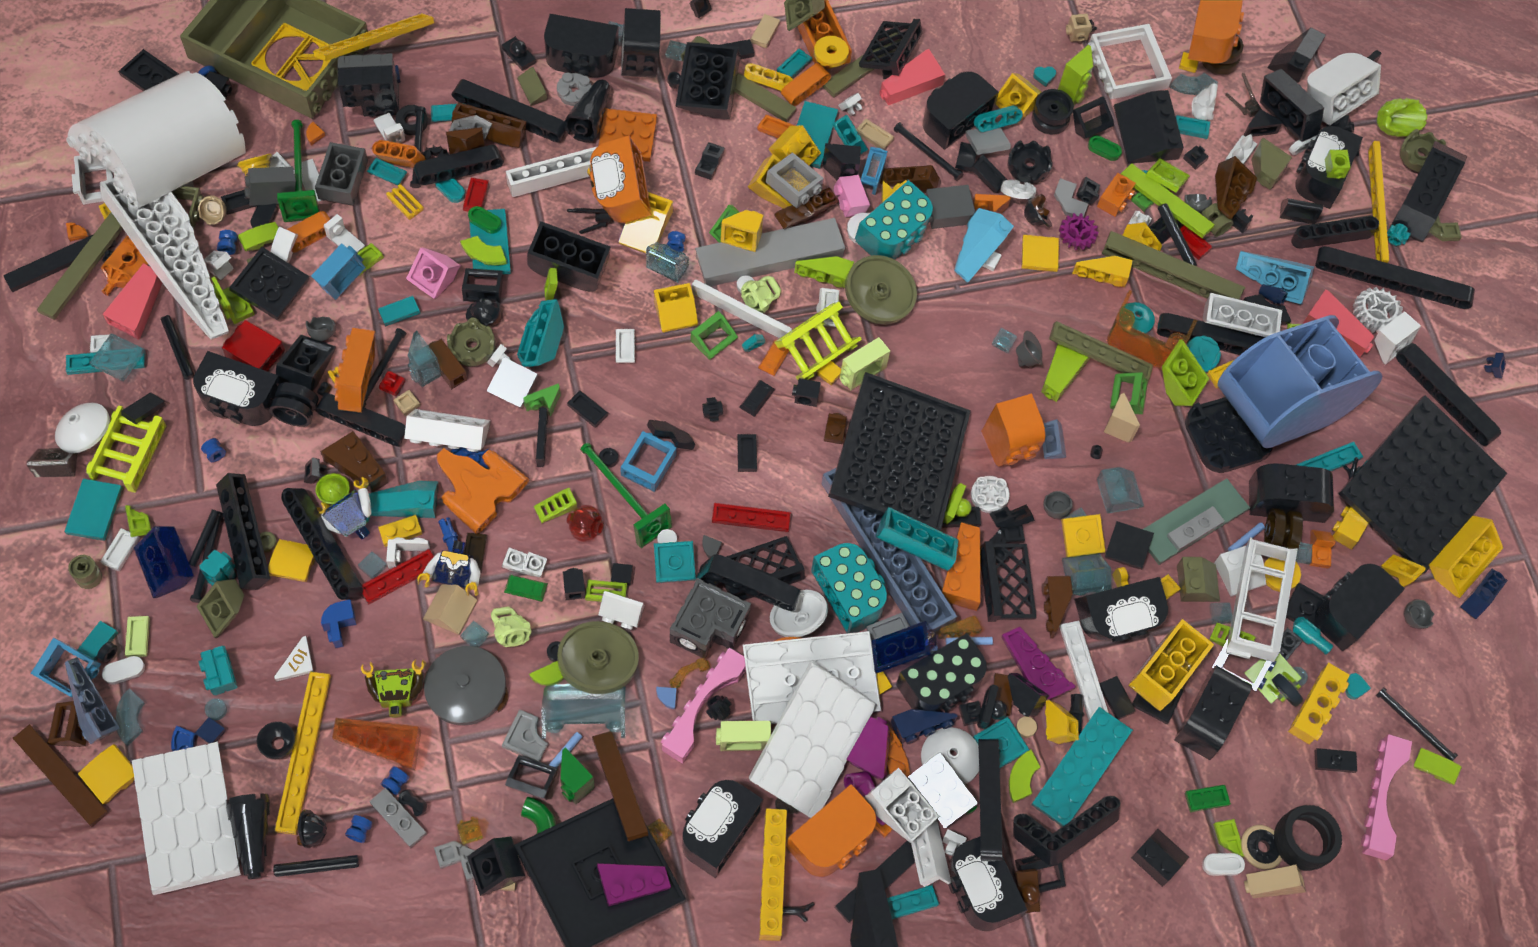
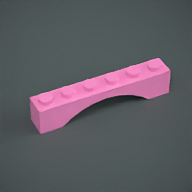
M731 648L726 653L722 652L717 660L718 665L715 669L712 667L709 670L704 685L700 684L698 686L693 701L689 700L687 702L682 717L678 716L672 725L674 727L671 733L667 732L661 740L662 751L682 764L694 748L693 729L702 706L717 691L738 683L746 671L744 656Z
M1388 734L1378 743L1377 751L1380 753L1374 765L1376 776L1372 779L1371 789H1373V793L1368 800L1370 811L1364 822V826L1367 827L1366 834L1363 835L1361 840L1363 854L1383 860H1388L1394 855L1397 836L1388 818L1386 806L1387 791L1396 771L1409 761L1412 741Z

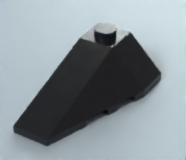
M1309 28L1276 53L1268 69L1274 72L1282 69L1295 82L1299 83L1326 34Z
M880 869L859 872L852 932L850 935L851 947H898Z

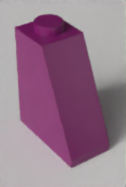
M870 716L846 760L853 766L883 781L887 774L890 729L887 726L888 722L882 718L877 717L874 719Z

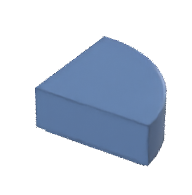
M656 687L658 699L667 708L675 710L677 688Z

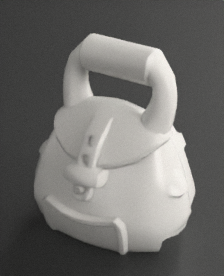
M1212 83L1193 98L1192 115L1195 119L1207 121L1214 118L1213 111L1216 103L1217 84Z

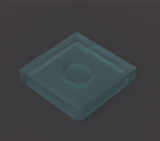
M111 333L90 361V365L124 382L145 351L143 348Z

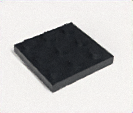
M261 247L231 284L229 291L278 320L308 282L310 276L264 247Z

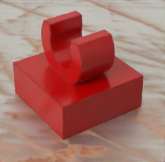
M387 371L379 384V389L397 396L405 383V378Z

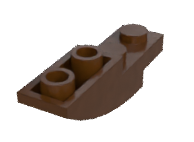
M829 187L821 190L818 195H813L806 204H802L798 208L793 205L777 211L774 216L782 228L787 229L791 226H799L838 204L839 200Z

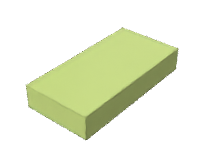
M149 616L128 617L125 646L126 657L147 656Z

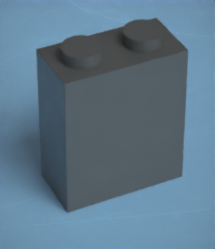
M248 168V176H245L244 193L245 198H249V205L279 204L277 193L295 192L294 168Z
M969 185L926 190V196L930 199L933 206L929 220L931 229L967 225L975 213Z

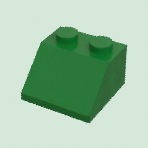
M565 747L562 750L560 779L562 795L568 802L573 801L577 804L595 788L594 778Z

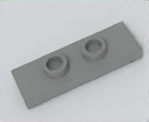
M1212 506L1168 533L1167 538L1177 551H1180L1222 525L1225 520Z
M386 788L369 801L410 848L427 834Z

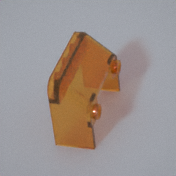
M1129 290L1107 336V344L1153 364V367L1162 371V365L1178 341L1183 339L1185 344H1187L1198 320H1193L1186 335L1173 333L1165 343L1132 328L1135 322V315L1132 311L1125 308L1132 294V291Z

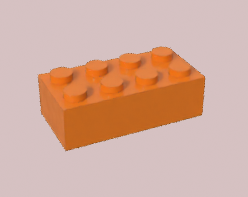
M824 0L825 8L798 25L797 28L814 64L819 63L814 57V46L820 38L825 36H836L846 42L849 54L846 62L842 65L848 64L851 60V47L829 1ZM828 50V51H827V52L830 53V54H834V53H835L834 50ZM828 65L823 66L826 70H827V69H830V68H834V67H830V66H828Z
M352 328L351 334L346 337L347 349H343L342 360L344 361L339 363L338 374L340 376L335 378L334 388L338 389L335 393V401H338L339 410L362 412L375 360V331Z

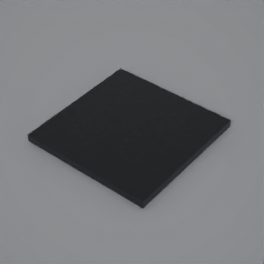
M613 798L514 845L564 947H596L686 902L683 892L648 827V836L631 841L627 840ZM597 864L663 866L666 869L671 888L608 907Z

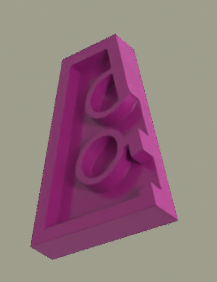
M597 864L608 907L671 888L666 869L663 866Z

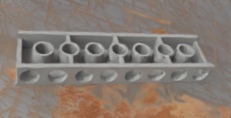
M831 218L762 233L756 252L722 242L697 247L695 250L704 284L711 287L737 281L741 276L756 277L795 268L796 261L835 256L843 258L845 245L836 219Z

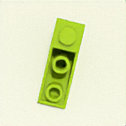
M838 256L796 261L794 273L802 277L813 278L818 282L832 284L838 288H845V280L854 265V261Z

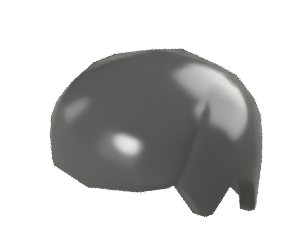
M1204 194L1184 196V202L1200 214L1212 205L1211 197L1207 200Z
M313 317L310 323L308 321L305 322L308 335L317 341L329 339L336 331V324L330 317Z
M1053 491L1046 495L1043 502L1045 512L1054 519H1062L1068 516L1073 505L1070 496L1062 491Z
M1414 599L1406 605L1404 618L1411 627L1426 629L1433 625L1432 617L1435 614L1426 601Z

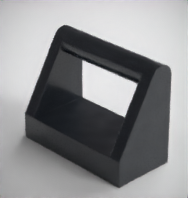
M1103 96L1073 109L1075 133L1084 139L1114 126L1113 117ZM1100 106V116L1083 122L1081 113Z
M1287 198L1281 202L1280 218L1315 224L1323 211L1324 205Z
M466 268L462 285L463 301L474 302L482 297L494 298L500 304L503 271ZM470 276L496 277L497 284L496 286L469 284Z
M518 755L505 785L547 800L558 768ZM520 764L550 774L543 789L515 780Z
M1036 855L1015 860L1017 871L1039 870L1054 866L1058 880L1039 884L1040 893L1066 886L1062 862L1057 865H1048Z

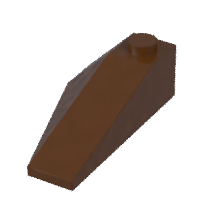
M1236 156L1218 163L1215 174L1217 206L1228 219H1231L1236 214L1241 203L1245 202L1248 194L1253 192L1257 177Z

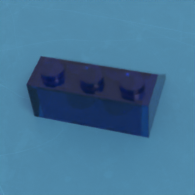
M154 526L134 547L153 598H158L183 588L194 577L174 526Z
M927 621L872 640L874 672L877 674L937 651L936 634Z

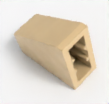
M1297 865L1246 874L1247 881H1244L1246 892L1250 893L1253 898L1306 892L1302 872Z

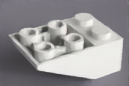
M899 768L888 775L864 797L873 808L876 816L910 843L939 817Z

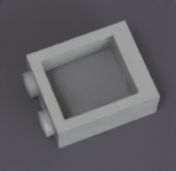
M792 152L768 170L766 183L793 206L798 208L800 205L806 204L813 195H818L821 192L824 178Z

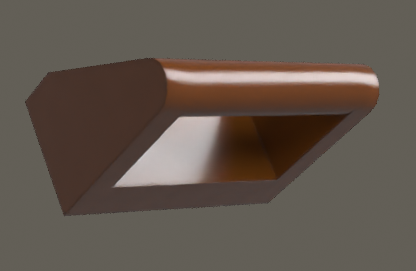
M74 701L56 703L47 744L71 747L86 746L87 740L82 735ZM63 710H70L65 737L58 738Z

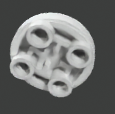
M994 476L979 477L971 489V500L975 507H979L985 513H991L1005 507L1009 500V489L1006 481Z

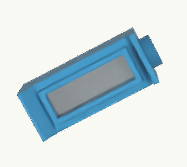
M870 147L860 180L862 185L873 186L872 194L876 195L888 151Z

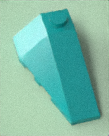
M415 481L369 493L372 512L370 516L410 517L416 515L417 518H435L439 482ZM358 497V504H357V505H359L360 508H361V504H360V502H359L360 499H359V497Z

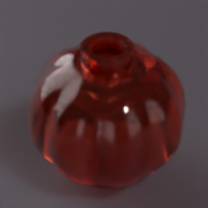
M580 506L567 516L566 522L569 524V530L578 541H590L597 535L599 536L603 531L604 521H602L600 512L594 506Z

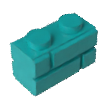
M848 115L843 116L832 124L844 145L861 146L860 155L868 150Z
M214 550L208 556V559H205L199 565L206 580L212 586L217 581L234 580L237 577L234 570L236 567L231 562L232 558L225 552L220 553Z
M225 646L213 648V650L210 649L200 653L202 660L198 662L201 672L206 673L207 678L203 679L207 691L210 690L216 696L225 693V691L228 692L238 688Z

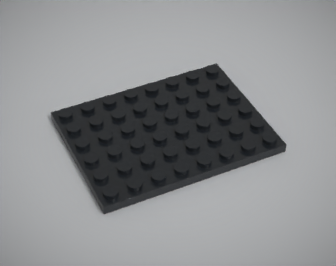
M865 372L828 497L883 516L887 508L890 507L941 531L971 410Z
M1424 395L1338 494L1405 559L1424 566L1426 569L1422 573L1424 574L1430 568L1429 564L1474 515L1506 476L1507 472Z

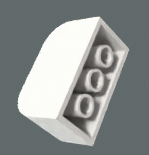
M1345 53L1312 72L1307 79V92L1324 107L1322 121L1331 125L1379 94L1381 65L1363 55Z

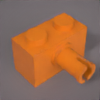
M1117 173L1100 197L1097 207L1116 217L1119 211H1124L1127 199L1131 200L1136 191L1133 189L1136 183Z

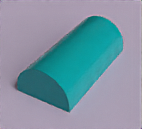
M890 507L887 508L878 526L876 538L946 571L951 569L956 561L958 539Z

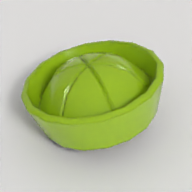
M331 473L320 478L316 484L315 491L320 501L329 505H337L341 503V500L347 498L350 485L349 481L341 474Z

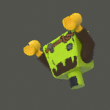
M415 659L412 662V669L374 671V674H372L374 669L372 662H370L371 669L369 671L365 670L362 664L361 671L363 674H366L365 682L368 692L375 702L381 704L382 708H389L390 717H401L402 707L411 706L412 701L418 697L423 689L424 673L422 669L425 667L426 662L422 660V667H417Z

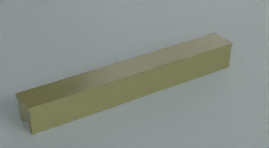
M1110 231L1102 252L1107 257L1118 256L1133 260L1131 267L1207 299L1210 293L1239 300L1245 289L1244 286L1113 231Z

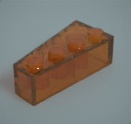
M335 718L332 739L339 744L415 771L421 729L418 726Z

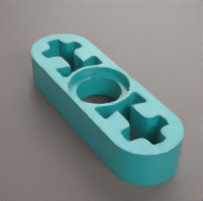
M1014 105L978 115L974 120V126L981 132L990 131L1018 123L1022 119L1023 113ZM1002 115L1001 120L995 122L996 117Z

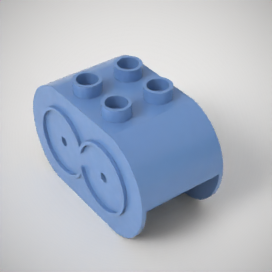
M1329 315L1265 337L1237 357L1219 378V389L1264 448L1277 446L1334 423L1361 404L1380 384L1383 377L1380 371L1370 372L1338 332L1339 320L1335 315Z

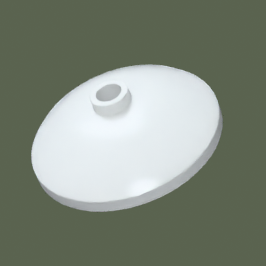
M85 403L72 408L61 418L55 431L57 445L68 453H79L91 448L101 440L109 427L110 417L108 411L98 403Z
M800 590L801 593L795 611H787L774 605L770 613L772 628L776 633L784 637H802L812 633L824 622L827 616L828 605L825 598L813 590Z
M953 727L941 728L925 740L921 750L922 766L938 753H942L965 784L975 778L979 772L978 743L969 733ZM954 750L957 753V755L952 756L950 754V751Z

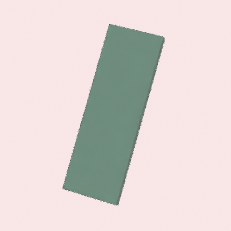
M1226 478L1145 527L1143 530L1154 533L1148 552L1157 564L1160 565L1247 512L1250 507ZM1213 506L1225 522L1185 548L1177 551L1167 538L1168 533Z

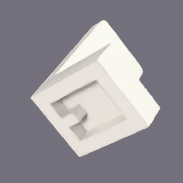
M390 113L374 119V123L385 141L395 143L405 141L403 127L400 123H395Z
M338 214L324 224L327 237L337 246L341 243L346 247L350 245L357 253L365 248V245L345 228L343 219Z
M400 537L388 539L386 559L388 568L392 569L397 566V562H401V551H426L430 549L429 541L423 538H415L414 540H405Z

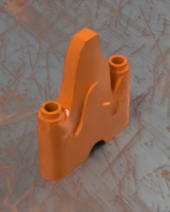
M443 448L437 454V461L442 472L452 483L455 492L448 490L441 499L449 510L475 534H479L497 516L496 505L500 502H511L526 487L529 478L495 451L487 450L482 456L483 462L489 468L486 469L469 457L455 455Z

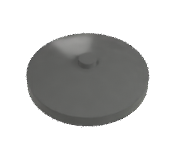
M474 646L456 647L441 654L429 667L424 680L425 698L434 714L447 723L462 726L476 724L490 717L502 703L506 690V677L499 661L488 651Z

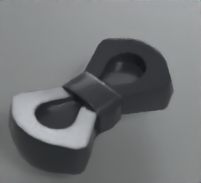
M410 789L400 793L399 803L409 805L413 809L415 816H421L426 812L427 803L414 796Z

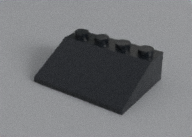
M687 42L675 106L711 118L730 120L741 58L738 46Z
M1168 90L1151 91L1114 104L1113 107L1128 164L1156 162L1159 158L1164 161L1179 160L1184 147Z

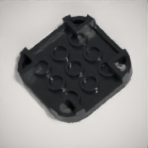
M1226 397L1203 404L1198 402L1192 406L1186 415V430L1202 463L1213 472L1225 473L1265 460L1273 447L1264 448Z

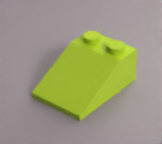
M1183 339L1179 340L1162 365L1165 390L1175 406H1192L1208 382L1209 377Z

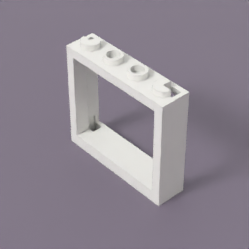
M1150 24L1091 35L1088 44L1091 46L1093 62L1099 70V77L1103 80L1104 90L1108 93L1110 99L1168 89L1172 77ZM1141 40L1156 78L1116 86L1101 47Z

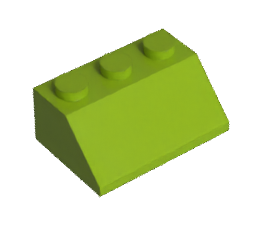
M1089 44L1066 63L1058 90L1064 91L1072 98L1074 105L1076 103L1080 104L1085 97L1084 92L1088 88L1087 83L1092 77L1093 60Z

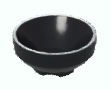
M271 722L265 725L259 731L256 740L261 754L275 760L289 755L296 741L292 728L283 722ZM283 739L284 745L280 749H274L272 747L273 741Z

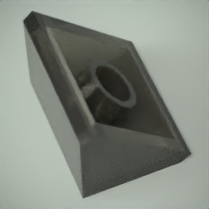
M61 448L37 449L28 459L27 466L35 477H75L78 453H68Z

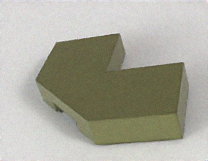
M1439 215L1429 233L1441 241H1460L1462 238L1458 222L1441 223Z

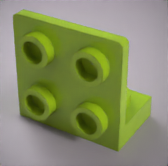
M215 276L211 278L215 296L227 320L231 318L233 324H237L255 315L247 301L229 291V287L222 290Z

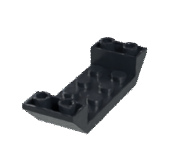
M1434 141L1420 172L1391 225L1404 224L1408 228L1407 232L1411 233L1410 237L1423 242L1466 162L1467 156Z

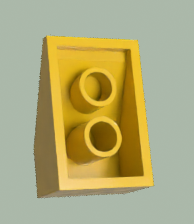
M772 154L762 162L747 187L759 197L784 209L792 204L766 183L768 170L781 161ZM794 170L783 177L798 192L810 184Z

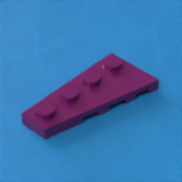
M1017 627L1002 635V639L1022 675L1049 695L1047 700H1053L1076 688L1072 682H1069L1064 677V673L1050 662V658L1037 648V644L1021 627Z

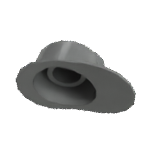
M1025 331L1023 341L1016 348L1018 364L1020 367L1024 365L1027 367L1036 364L1042 365L1041 345L1032 332Z

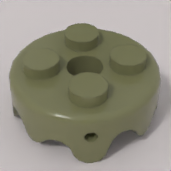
M1415 129L1403 141L1400 147V157L1408 168L1420 172L1434 141L1446 146L1444 139H1436L1431 132L1419 134V130ZM1418 152H1423L1425 156L1419 155Z
M470 318L467 322L458 323L454 326L452 333L447 335V344L460 364L478 366L487 362L493 355L495 337L489 326L482 325L476 318ZM469 342L477 343L474 348L467 347Z

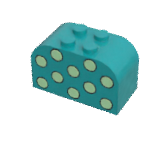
M908 180L859 223L855 242L871 256L880 255L895 260L902 253L905 255L911 249L912 244L919 243L923 238L933 211L930 199Z
M852 543L839 544L814 556L811 572L846 633L860 632L866 629V626L878 622L885 606L887 592L884 586V579L880 574L876 573L872 559L868 558L859 546Z

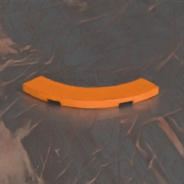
M887 724L890 729L888 773L890 775L899 768L908 777L910 776L909 764L902 744L895 732ZM876 821L875 829L886 838L893 829L887 824L881 825Z

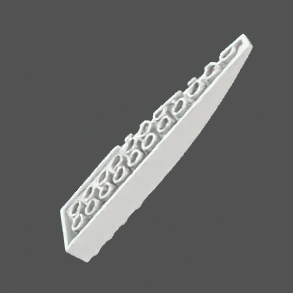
M114 178L100 182L102 200L152 270L186 313L211 340L228 334L229 330L223 313L220 310L218 299L215 296L214 287L211 284L202 253H200L198 242L195 239L189 216L172 192L137 208L121 192L115 189L113 184Z

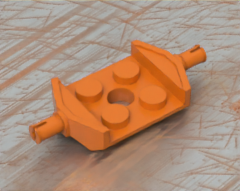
M129 236L124 238L101 266V270L108 281V284L101 292L107 296L114 287L124 288L143 263L148 265ZM125 257H133L131 261H124Z

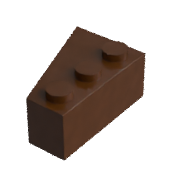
M354 431L320 451L325 463L332 465L340 473L347 475L353 481L358 480L360 485H362L363 481L361 478H366L369 482L366 489L371 493L388 484L385 472Z

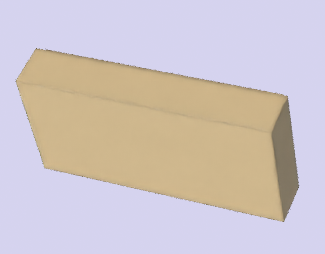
M764 14L751 38V43L767 48L780 24V20Z
M865 119L857 128L863 139L883 150L894 140L893 135L868 119Z

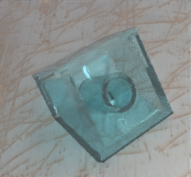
M655 242L648 245L646 248V268L678 283L689 267V257L683 252L671 249L666 244Z
M415 331L408 352L409 364L407 366L411 371L410 376L415 383L418 382L421 387H424L441 377L437 357L418 331Z
M1121 467L1101 470L1097 483L1107 514L1144 507L1133 471Z
M1099 553L1062 558L1065 576H1071L1073 594L1085 595L1088 592L1098 593L1111 589V567Z

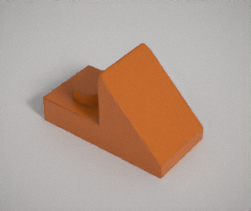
M975 194L973 199L974 209L981 208L1001 214L1008 208L1011 197L1007 195Z
M1311 530L1310 566L1327 569L1331 567V548L1336 543L1331 532Z

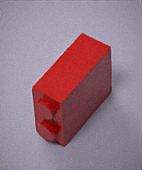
M244 320L242 324L236 327L233 335L226 339L222 346L225 357L267 372L285 351L281 340L247 320Z

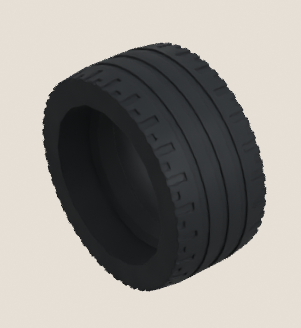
M1303 805L1292 809L1278 821L1274 831V845L1284 862L1290 866L1297 865L1301 871H1312L1327 865L1338 855L1342 845V832L1339 824L1328 811L1315 805ZM1296 820L1306 821L1318 830L1323 840V850L1320 856H1312L1305 853L1295 843L1292 835V826Z

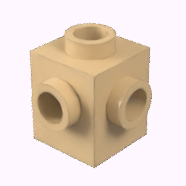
M1088 14L1071 15L1069 23L1066 25V34L1069 35L1071 42L1087 40L1089 33L1092 31Z

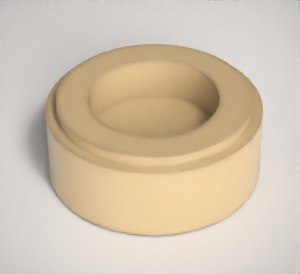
M1022 717L1016 724V730L1021 737L1030 738L1035 734L1037 724L1031 717Z

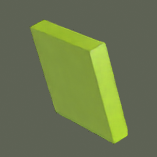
M1161 158L1158 159L1146 174L1149 178L1175 193L1179 191L1190 177L1189 174Z

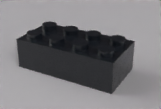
M1282 69L1265 75L1260 103L1273 116L1281 120L1282 124L1301 142L1317 136L1324 112L1322 104L1316 101L1311 94L1306 92Z

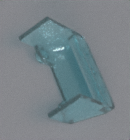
M572 685L546 686L541 706L542 739H546L547 731L551 733L559 732L560 729L564 728V724H605V727L611 732L621 731V738H625L626 687L624 686L617 691L607 694H591L578 690Z

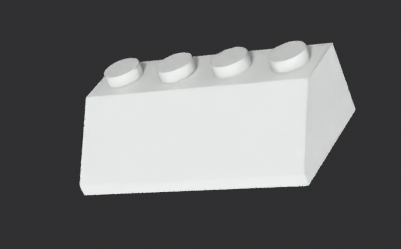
M1210 293L1204 306L1203 321L1205 323L1263 337L1280 332L1282 310Z
M415 409L407 415L404 439H410L412 443H422L424 441L429 442V445L432 446L444 444L448 445V448L451 449L464 447L468 451L478 452L485 446L490 420Z

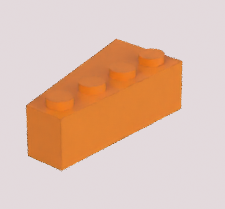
M961 522L956 539H958L956 561L946 573L941 592L948 603L977 611L980 605V528Z

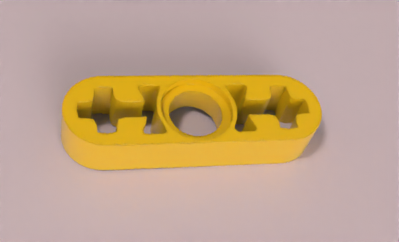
M753 63L747 64L744 70V77L746 79L780 91L793 80L788 75Z

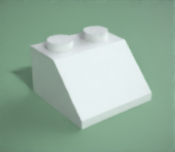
M1405 311L1399 316L1395 315L1392 317L1389 324H1383L1376 331L1378 334L1374 341L1385 365L1394 359L1399 351L1413 342L1421 327Z
M1246 546L1220 554L1214 562L1230 597L1237 594ZM1255 553L1253 564L1264 566L1262 556ZM1251 570L1248 591L1265 586V574Z
M604 591L598 615L603 617L602 621L611 624L614 621L621 622V627L632 630L633 627L638 628L645 605L641 602Z

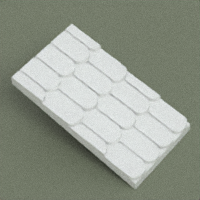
M870 631L743 645L753 721H771V724L778 723L810 661L872 700L876 704L873 712L882 711Z
M810 661L749 776L750 781L812 818L827 802L832 788L844 769L846 759L873 713L876 704Z
M218 742L132 760L152 894L157 895L241 875L235 838H233L231 822L228 820L225 801L228 798Z

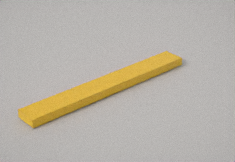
M421 13L315 49L313 51L314 57L327 61L434 24V17Z
M1374 141L1368 150L1372 215L1379 221V227L1374 233L1376 260L1388 263L1389 250L1380 141Z
M309 673L295 736V746L292 750L275 826L276 833L297 835L299 817L303 809L329 689L330 674Z

